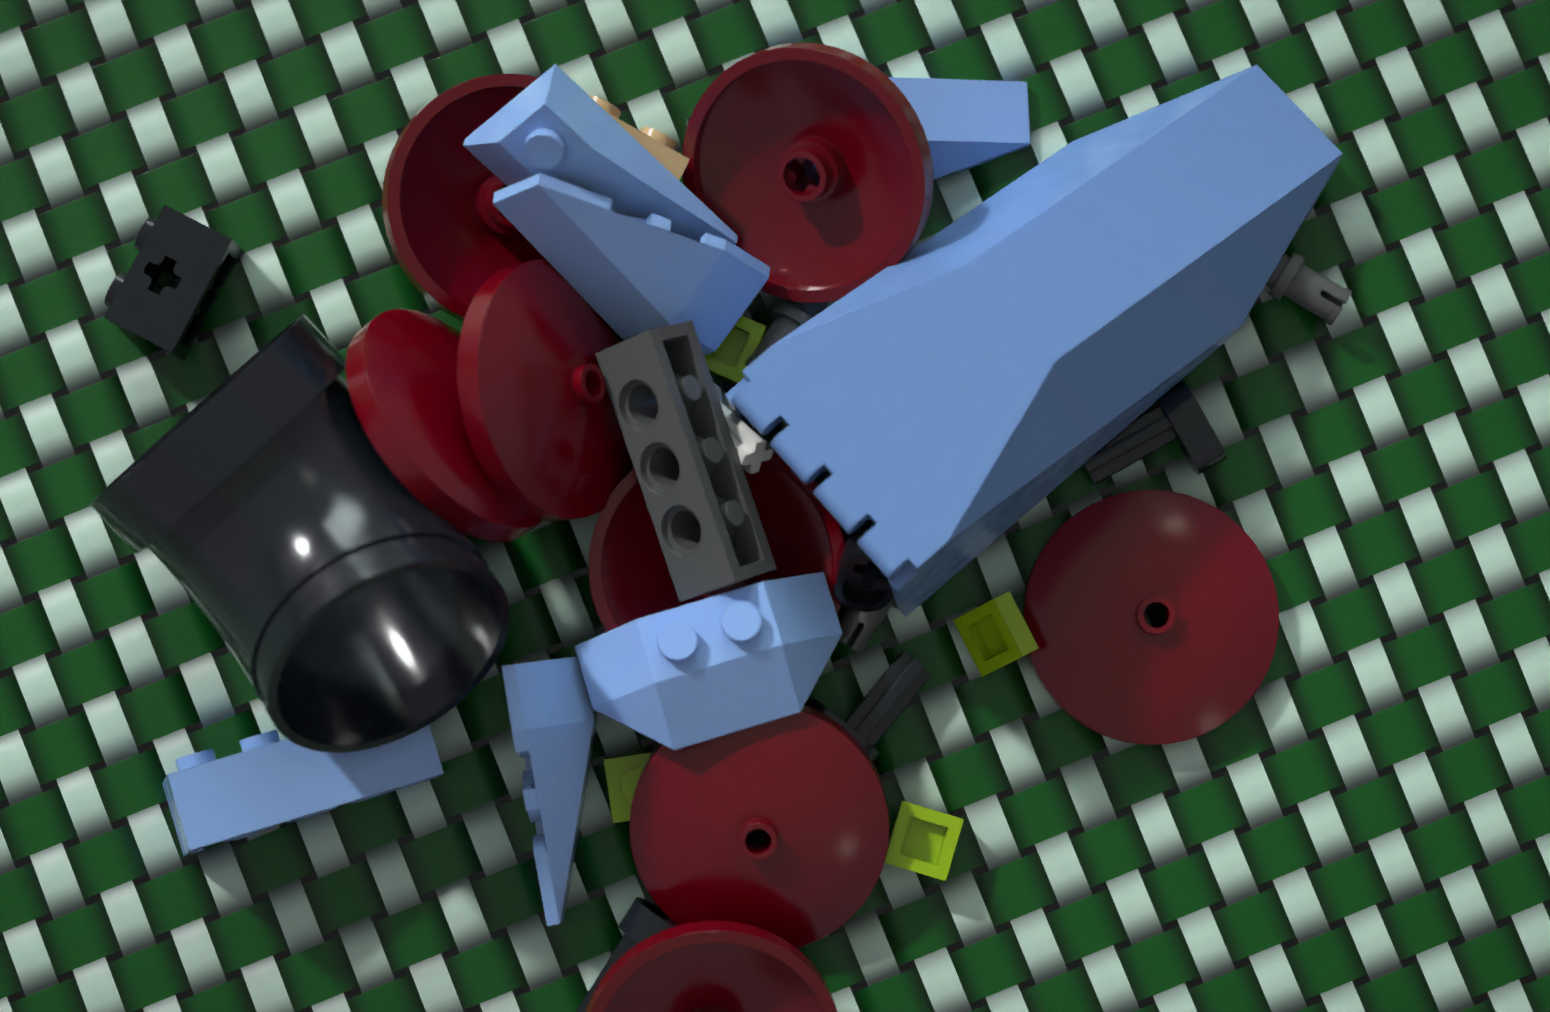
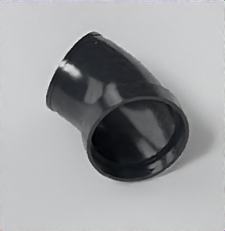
M302 314L175 424L109 484L89 505L135 554L148 547L181 584L224 640L242 667L260 700L264 703L266 711L275 727L285 738L294 744L314 751L328 753L354 752L391 743L424 728L446 714L471 693L492 668L503 648L509 630L510 606L502 585L489 569L487 562L470 536L430 511L417 500L382 460L356 414L348 390L347 380L340 374L346 368V359L308 317Z

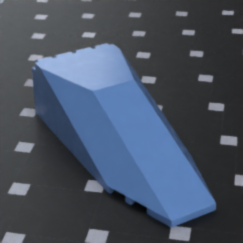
M1254 65L1072 141L920 244L897 265L885 268L773 344L742 370L744 378L725 394V397L732 412L762 436L771 432L782 421L787 425L771 441L770 446L805 485L815 480L825 470L830 473L831 476L820 484L813 494L848 534L856 531L869 519L875 524L859 539L857 544L888 579L892 578L889 580L897 608L907 617L1243 327L1250 310L1269 278L1273 276L1281 262L1282 256L1302 222L1308 217L1342 159L1343 153L1258 65Z

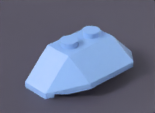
M824 572L759 582L642 617L574 647L593 710L676 751L800 713L843 633Z

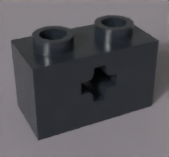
M164 205L158 217L150 216L141 227L135 241V249L139 253L128 273L120 272L111 283L105 297V305L109 309L104 318L117 327L184 361L243 249L233 239ZM162 272L168 275L175 273L181 279L180 284L176 289L168 286L163 288L157 283L159 275Z

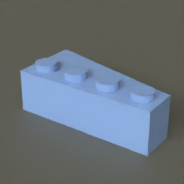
M430 725L385 745L344 753L314 751L294 744L288 739L280 741L278 731L273 730L240 740L241 753L216 759L214 749H208L175 760L178 771L167 774L162 785L184 857L206 850L205 846L222 841L238 840L258 834L284 822L291 823L336 809L340 805L354 804L435 779L443 775L444 772Z

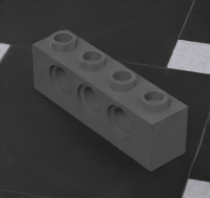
M692 320L650 329L595 353L679 601L688 600L777 569Z

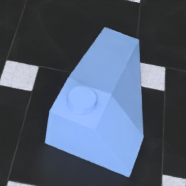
M556 64L464 140L463 146L507 186L542 173L611 198L614 203L613 211L625 216L646 219L653 213L671 220L670 232L698 242L707 232L726 239L733 244L737 243L738 235Z
M888 77L908 99L923 126L932 157L934 180L956 171L962 172L1030 145L1027 82Z
M542 173L494 192L493 205L624 341L650 329L692 320L703 354L707 355L716 352L769 279L770 266L726 239L706 232L700 238V242L670 232L671 220L653 213L646 219L625 216L613 211L614 203L611 198Z
M578 657L502 666L515 752L519 753L521 758L525 757L527 770L523 771L522 791L530 822H535L537 835H533V851L547 926L561 924L565 918L598 721L596 711L593 710Z

